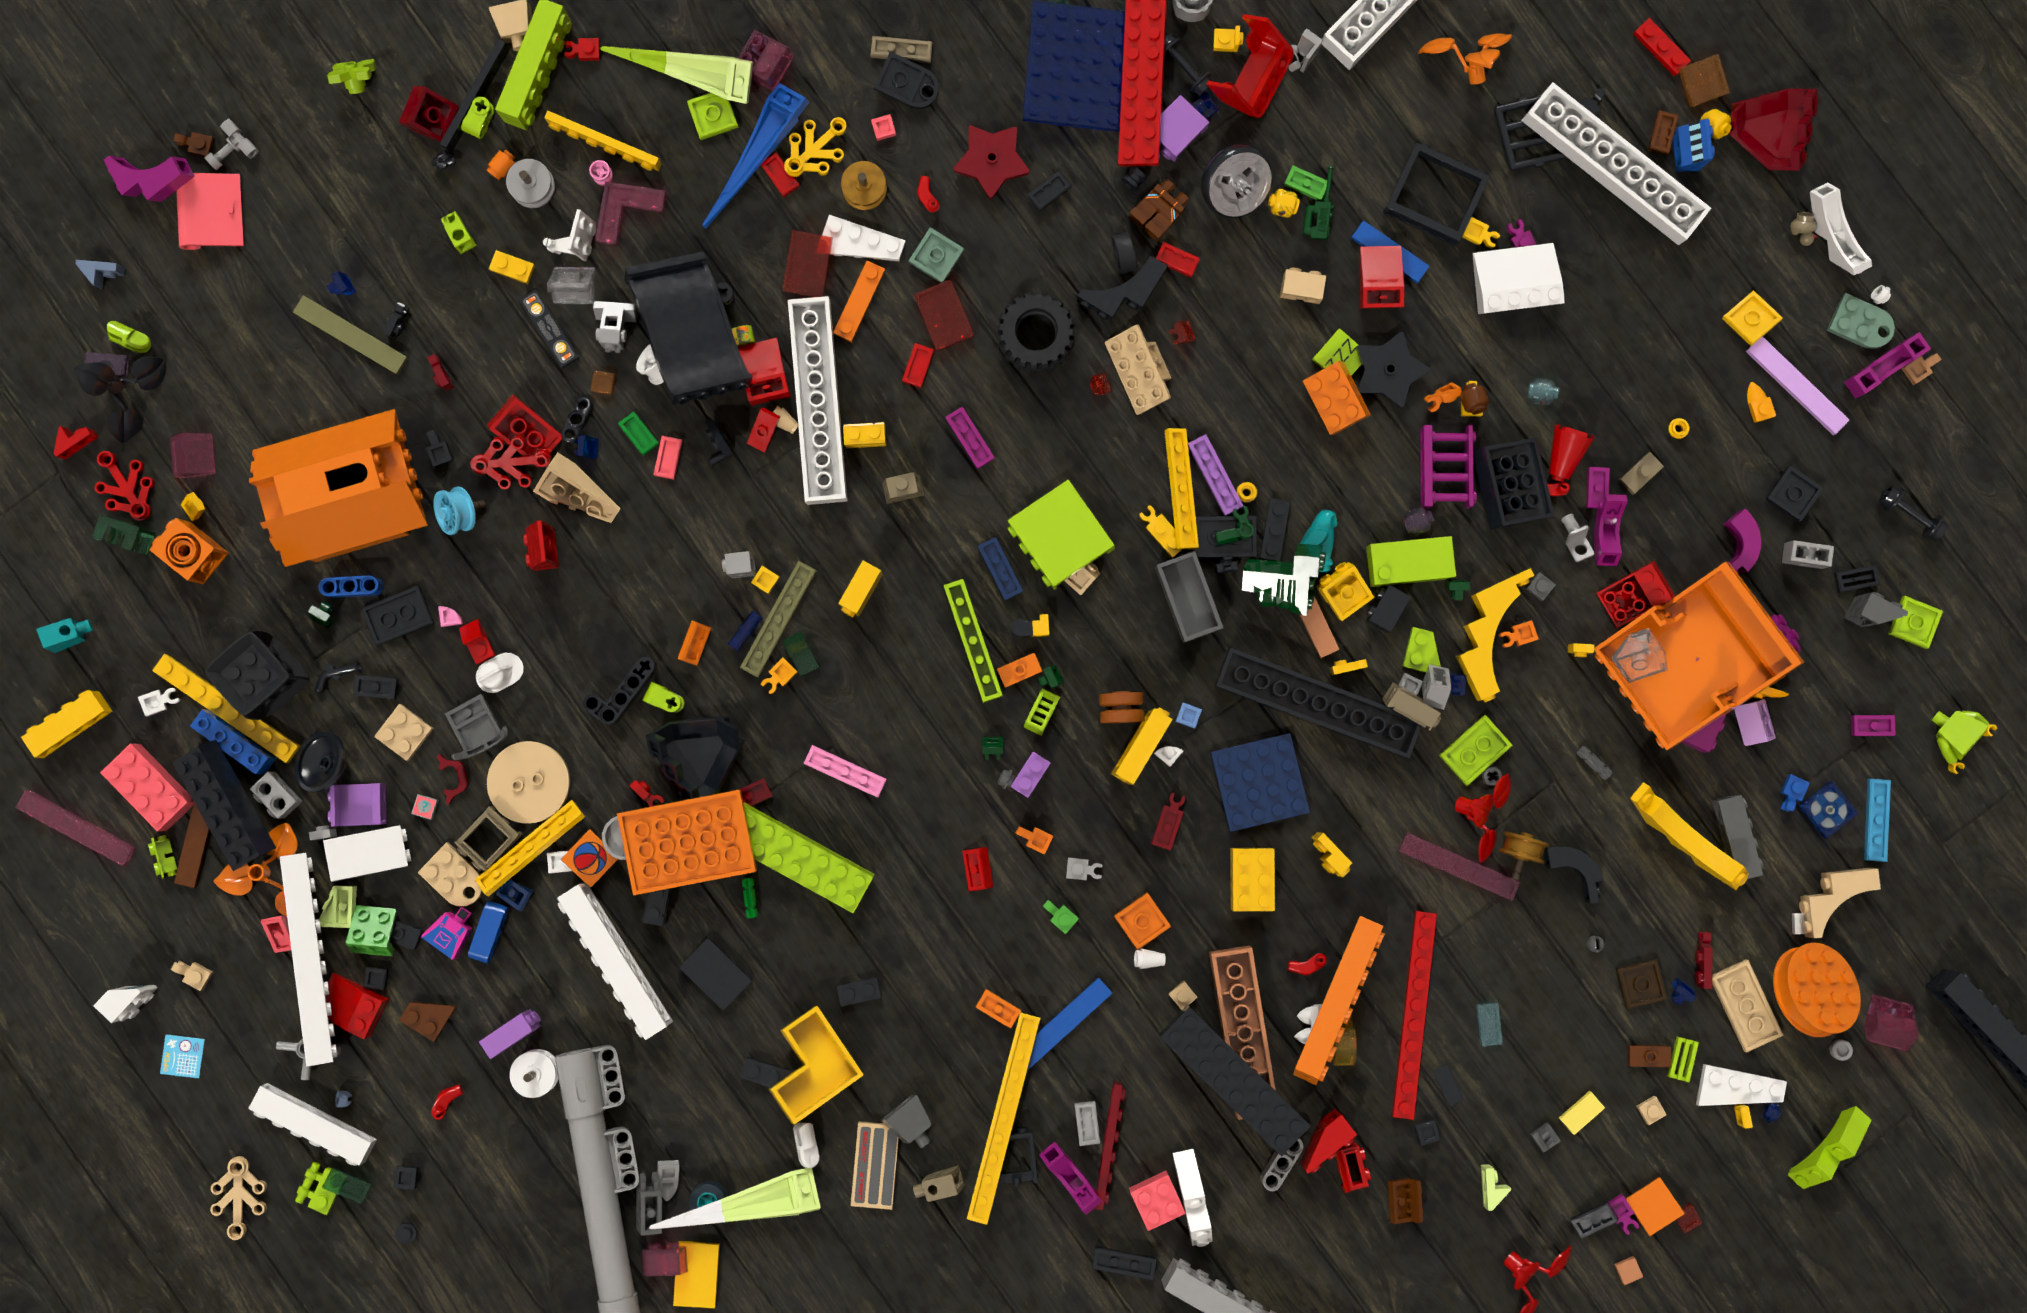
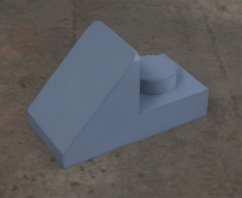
M76 260L75 263L91 284L100 290L103 288L104 277L116 278V275L124 276L125 268L117 263Z

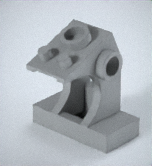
M594 301L593 310L596 320H601L600 328L596 329V340H599L605 352L615 351L620 353L621 350H625L623 342H626L627 332L623 330L624 323L637 321L635 304ZM608 321H617V326H607Z

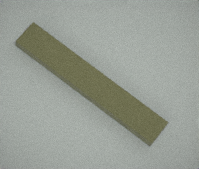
M304 295L293 311L294 314L397 375L408 360V357Z
M800 561L797 562L740 667L741 669L759 678L817 570Z

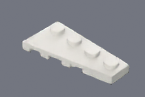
M829 215L816 253L820 255L832 254L834 256L843 255L854 256L855 258L866 257L878 260L900 261L906 241Z
M1703 1064L1696 1105L1783 1102L1787 1082Z

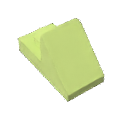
M1489 1164L1481 1165L1483 1206L1488 1211H1493L1511 1191V1187L1508 1185H1495L1498 1182L1497 1171Z

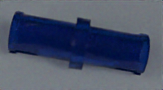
M751 611L745 622L738 626L739 630L728 644L739 651L747 638L753 635L752 631L763 618Z

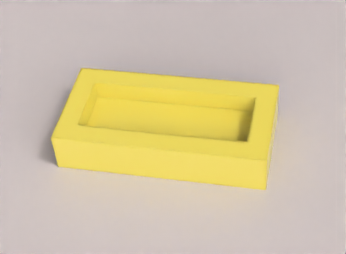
M1589 1091L1563 1113L1559 1119L1575 1135L1605 1107Z

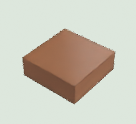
M1633 1256L1614 1264L1623 1285L1643 1277Z

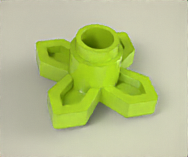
M375 60L334 64L332 67L333 71L327 75L329 84L344 82L350 94L364 92L365 80L370 79L372 76L371 72L376 69Z

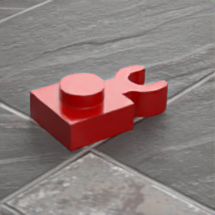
M578 38V44L572 41L564 42L567 48H572L571 52H565L566 58L572 59L579 55L580 61L600 60L599 38Z

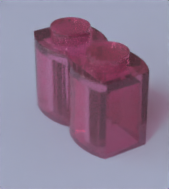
M661 1243L649 1244L647 1249L642 1250L644 1276H673L688 1272L686 1246H679V1243H669L667 1247H661Z

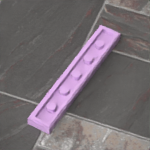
M1764 337L1746 350L1767 373L1832 435L1837 434L1849 421L1832 402Z

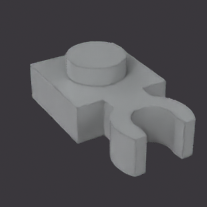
M1068 857L1066 878L1087 880V874L1095 879H1100L1101 875H1096L1094 869L1103 865L1094 863L1089 866L1088 859Z

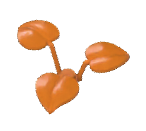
M1496 33L1483 36L1478 40V45L1483 46L1482 51L1466 55L1465 60L1457 45L1454 44L1455 39L1453 38L1434 39L1426 43L1419 50V54L1442 53L1452 48L1458 55L1464 67V72H1468L1469 83L1480 84L1486 81L1484 67L1491 69L1495 60L1500 56L1499 50L1488 48L1499 47L1507 43L1512 38V34Z
M284 823L269 832L276 846V849L267 853V855H272L270 859L263 861L262 864L246 865L235 871L228 864L213 882L223 891L233 895L249 893L253 888V881L270 883L283 890L276 896L275 906L279 913L287 916L284 887L269 879L270 869L267 866L276 857L280 859L281 856L294 855L297 851V837L290 824Z

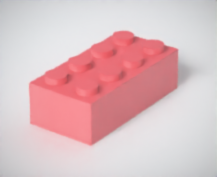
M130 743L100 772L156 831H168L194 804L191 795L141 744Z

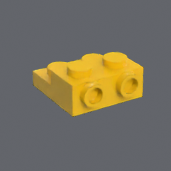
M1343 562L1336 566V572L1332 575L1322 576L1319 579L1320 583L1316 586L1324 600L1329 603L1341 621L1374 598L1355 565L1349 562L1347 564Z
M1317 832L1312 837L1315 841L1313 845L1321 853H1324L1320 857L1323 861L1321 864L1323 868L1329 873H1336L1337 876L1344 877L1351 870L1349 866L1352 862L1324 833Z

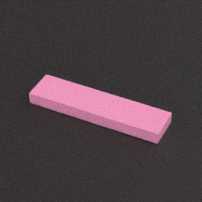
M812 745L804 762L805 765L875 797H879L887 780Z

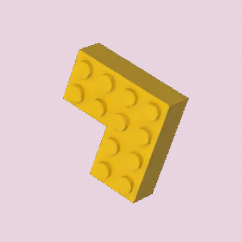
M814 1006L780 1030L803 1065L769 1090L790 1122L794 1125L863 1076V1073L818 1006Z

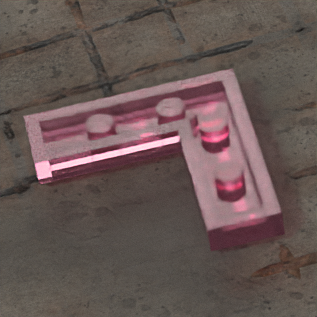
M605 181L595 241L597 243L617 245L623 206L663 212L666 191Z

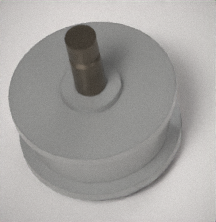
M523 159L516 162L507 173V189L520 205L527 208H538L547 204L553 197L555 192L554 178L541 162L534 159Z

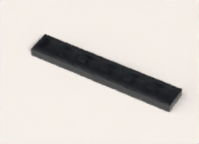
M497 40L442 138L440 145L446 151L453 152L464 132L461 130V125L473 100L477 97H484L510 49L505 42Z

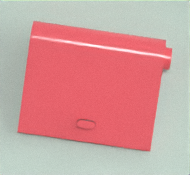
M193 173L195 177L176 190L179 248L197 250L201 246H244L240 174Z

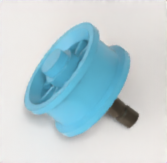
M454 487L451 492L445 490L438 491L434 497V512L437 522L448 535H454L458 530H472L475 525V510L485 508L486 506L484 500L472 502L469 494L462 487Z

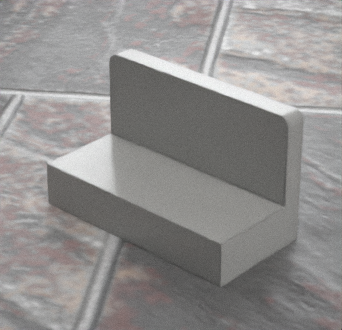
M1307 28L1297 45L1299 51L1306 56L1300 69L1303 73L1317 55L1323 41Z

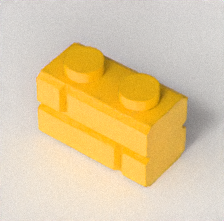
M884 422L875 423V425L873 423L843 425L844 445L846 448L886 446Z

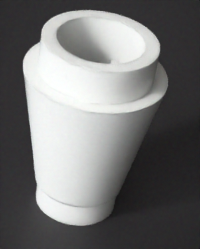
M1141 948L1135 951L1134 965L1140 969L1164 966L1165 954Z

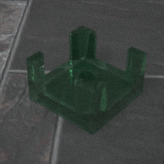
M104 515L99 516L92 535L93 539L102 541L107 526H110L106 542L119 545L122 536L125 535L121 547L135 552L140 537H143L138 553L148 555L156 532Z

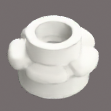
M1883 285L1875 288L1871 294V298L1876 304L1887 302L1891 296L1890 288Z

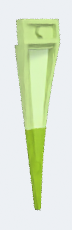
M600 47L602 51L662 72L726 100L745 104L749 102L753 69L752 61L728 56Z

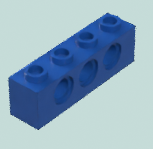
M202 709L190 725V727L209 741L216 739L224 752L255 774H265L276 760L274 755L210 710Z

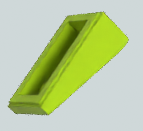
M1042 688L1025 721L1024 728L1042 736L1060 696ZM1042 697L1053 701V704L1051 705L1041 700ZM1038 705L1050 709L1049 712L1039 708ZM1035 712H1037L1045 716L1046 718L1042 719L1034 714ZM1031 720H1034V721H1036V722L1042 724V726H1040V725H1038V724H1036V723L1031 722Z

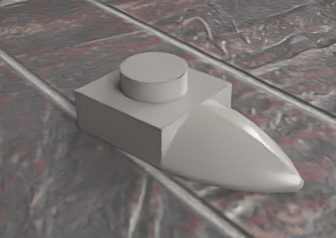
M679 1160L658 1161L657 1164L659 1189L666 1201L672 1198L678 1187Z

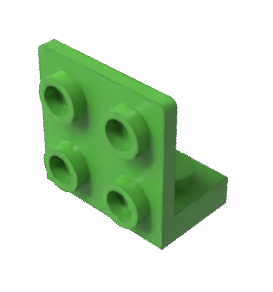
M357 905L346 940V945L352 953L393 957L394 947L390 943V937L397 914L396 909Z

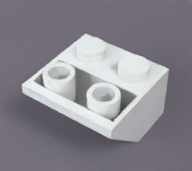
M155 985L124 986L108 990L94 1007L111 1023L132 1019L139 1013L140 1010L138 1008L154 997L153 992L157 987Z

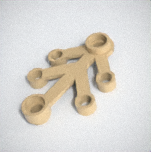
M241 1156L232 1158L228 1163V1172L219 1181L211 1185V1192L214 1195H219L225 1191L226 1184L234 1178L233 1188L210 1208L212 1215L219 1216L224 1213L225 1207L233 1200V1224L227 1229V1235L232 1240L242 1238L247 1231L246 1225L243 1223V1200L252 1208V1212L255 1215H261L267 1210L266 1203L258 1202L243 1187L244 1179L252 1186L255 1194H261L266 1191L267 1184L265 1181H259L249 1171V1162ZM237 1163H240L242 1165L241 1170L237 1169ZM216 1184L220 1185V1191L216 1190ZM258 1184L262 1185V1191L257 1189ZM216 1205L221 1208L220 1212L215 1210ZM257 1205L262 1207L261 1212L257 1210ZM236 1226L241 1228V1233L236 1232Z

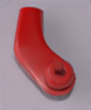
M921 176L917 190L918 198L929 212H936L939 209V202L930 193V177Z
M1567 482L1547 483L1550 497L1563 496L1569 492L1570 486Z
M1318 953L1306 962L1289 960L1287 970L1302 975H1309L1323 967L1327 959L1324 954Z
M460 1084L446 1088L438 1094L431 1110L434 1119L441 1120L446 1113L449 1103L463 1094Z

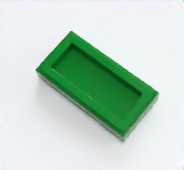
M634 411L618 423L643 456L659 445V442Z

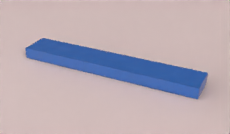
M1099 977L1037 1032L1027 1070L1112 994Z

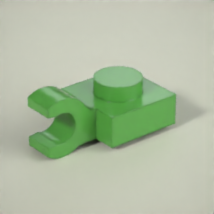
M1049 900L1043 905L1053 915L1050 921L1065 934L1079 919L1064 905L1058 909Z

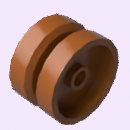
M1116 691L1108 694H1099V705L1102 707H1112V710H1105L1100 713V723L1144 722V710L1131 708V706H1138L1144 703V692Z

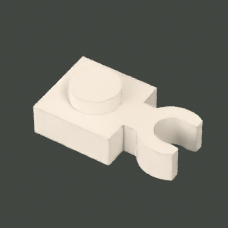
M169 688L163 695L160 690H156L139 696L138 699L145 716L167 710L166 703L176 704L180 702L179 698L170 699V694L175 692L176 689Z

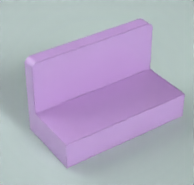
M1765 699L1739 705L1734 709L1745 746L1768 742L1776 738Z

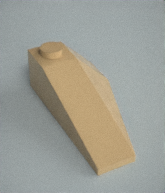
M558 452L533 492L551 503L558 504L560 502L568 505L571 510L580 509L586 511L589 516L612 523L621 509L574 462Z

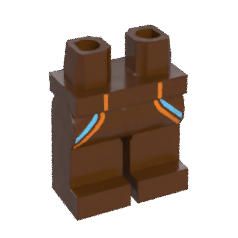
M1168 179L1161 185L1157 184L1129 213V218L1141 229L1144 228V231L1157 243L1184 213L1185 206L1189 201V198L1182 192L1175 199L1170 195L1175 186Z

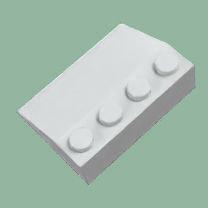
M1553 243L1473 253L1478 314L1564 303L1563 282Z

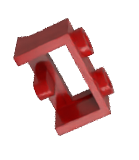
M1352 1143L1347 1147L1342 1146L1337 1150L1338 1154L1336 1155L1337 1170L1342 1180V1190L1348 1193L1352 1190L1369 1187L1368 1181L1371 1180L1368 1168H1364L1362 1160H1366L1363 1147L1359 1148L1357 1143ZM1355 1153L1362 1180L1352 1182L1346 1159L1347 1154Z

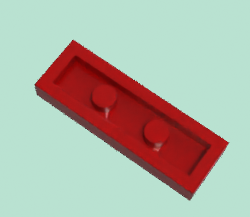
M1650 18L1633 33L1674 77L1691 61Z

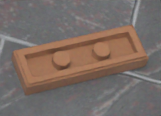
M1314 597L1312 609H1308L1307 616L1299 615L1319 657L1322 658L1339 650V647Z

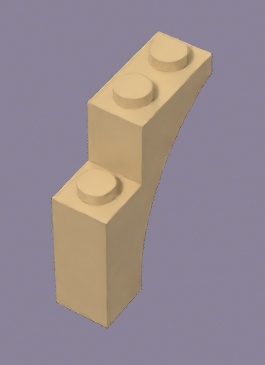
M1863 868L1821 873L1820 884L1824 893L1800 896L1799 908L1801 913L1804 914L1802 931L1805 937L1822 938L1828 919L1840 904L1856 894L1881 889L1878 869Z

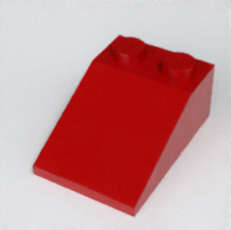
M514 394L487 424L493 433L509 445L514 436H522L525 443L521 449H517V452L522 456L535 455L540 449L551 452L562 439L561 433ZM514 440L515 444L521 445L520 440ZM543 457L538 458L540 462L544 461Z
M542 520L534 522L526 528V534H524V544L528 546L529 553L526 554L527 566H530V569L534 571L559 568L555 528Z
M333 972L328 982L329 995H325L326 1003H331L332 1015L328 1016V1019L345 1031L362 1039L371 1037L389 998L368 988H363L362 985Z

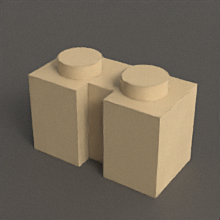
M1299 268L1286 269L1283 274L1280 298L1304 300V302L1320 304L1323 300L1326 276L1321 275V272L1318 271L1306 273L1301 272Z

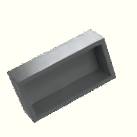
M1195 551L1155 566L1182 643L1223 629Z

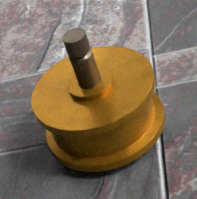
M859 161L850 165L843 173L841 179L843 195L848 204L853 208L867 211L878 207L883 202L887 192V185L884 173L877 165L868 161Z
M1504 831L1506 839L1503 848H1500L1499 852L1516 858L1512 879L1520 880V873H1522L1525 861L1544 864L1545 861L1542 860L1545 847H1549L1548 843L1533 839L1534 835L1522 832L1519 835Z

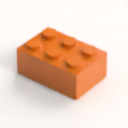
M1337 361L1303 380L1330 435L1337 434L1371 415L1344 361Z

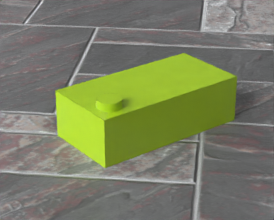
M1452 536L1377 543L1366 547L1370 587L1447 580L1456 577Z

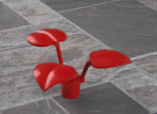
M1508 773L1498 780L1493 795L1487 794L1473 800L1460 796L1455 804L1456 812L1467 815V819L1472 820L1476 827H1481L1485 831L1479 843V863L1484 862L1490 856L1496 845V831L1489 830L1484 824L1488 820L1493 804L1499 809L1504 806L1509 798L1511 780Z
M1570 1245L1567 1250L1556 1257L1549 1268L1541 1267L1539 1262L1532 1263L1527 1258L1522 1259L1516 1252H1512L1505 1259L1504 1265L1513 1272L1512 1275L1516 1278L1514 1289L1519 1290L1522 1288L1529 1299L1528 1304L1522 1308L1520 1313H1534L1539 1303L1537 1299L1534 1300L1525 1286L1537 1270L1549 1274L1550 1278L1559 1274L1570 1258L1572 1249Z

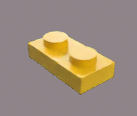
M496 250L489 270L529 284L535 265Z

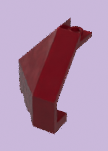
M1784 89L1731 104V130L1728 133L1768 170L1800 171L1806 163L1807 153H1805V147L1811 141L1813 132L1812 118L1816 116L1818 110V89Z

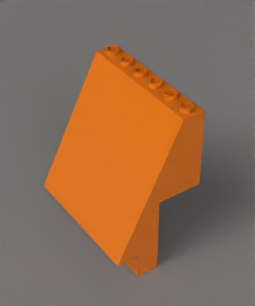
M1724 562L1666 604L1652 607L1594 648L1596 659L1601 664H1605L1608 668L1607 674L1613 681L1616 680L1618 682L1622 695L1629 697L1632 702V709L1637 714L1642 715L1645 727L1655 733L1657 736L1655 738L1656 742L1661 748L1665 747L1666 750L1683 742L1784 678L1786 674L1804 663L1803 659L1730 562Z

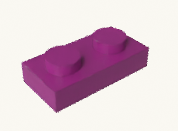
M1587 468L1586 508L1597 509L1599 502L1604 501L1606 494L1609 495L1610 468Z
M1895 715L1851 716V736H1895Z

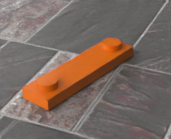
M866 261L835 327L834 335L852 343L886 271L885 268Z

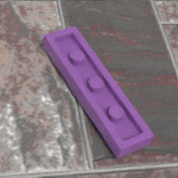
M1205 434L1188 443V447L1224 516L1232 513L1235 508L1236 510L1242 508L1243 504L1207 435Z

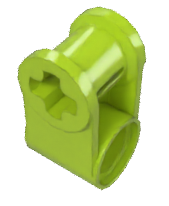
M477 97L473 100L467 115L463 119L462 131L479 139L485 136L495 112L493 105L488 99Z
M652 681L643 698V701L668 712H680L685 705L683 697ZM671 700H675L677 703L676 707L672 706Z

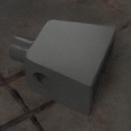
M911 1095L881 1119L904 1143L909 1144L915 1140L919 1147L923 1148L930 1142L924 1131L931 1126V1122L917 1095Z

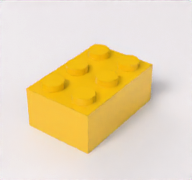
M1230 848L1231 910L1275 911L1274 849Z

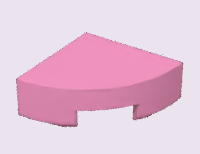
M444 606L438 607L441 627L463 624L460 615L455 610Z

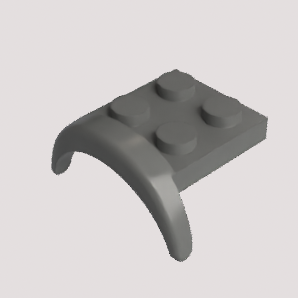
M483 694L445 713L464 750L453 754V760H463L479 755L502 742L508 735L506 726L501 730Z

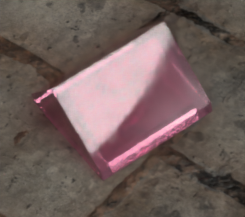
M180 433L170 438L174 479L215 474L212 434Z

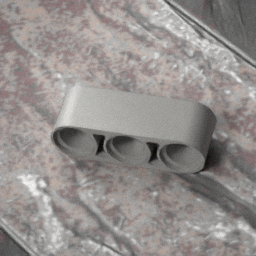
M1300 1138L1297 1140L1296 1148L1288 1149L1283 1156H1280L1275 1151L1260 1176V1180L1267 1190L1276 1191L1282 1185L1303 1150V1142ZM1279 1158H1286L1287 1162L1284 1166H1277ZM1268 1176H1276L1273 1184H1266Z

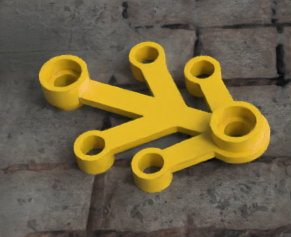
M840 117L834 118L830 123V129L814 144L813 138L816 124L813 120L805 121V152L799 156L801 136L798 133H792L789 136L791 157L785 161L784 165L786 173L793 177L800 176L804 171L818 172L823 176L829 173V164L822 161L819 164L806 162L810 158L832 159L837 163L843 160L844 152L839 148L834 150L820 149L836 135L840 136L845 133V120ZM808 124L813 125V128L807 129L806 126ZM835 126H841L842 129L837 131ZM797 137L799 141L793 142L791 139ZM835 153H840V154H841V157H840V158H836V157L834 156V154H835ZM797 165L798 169L793 170L791 166ZM825 166L827 170L821 171L819 168Z

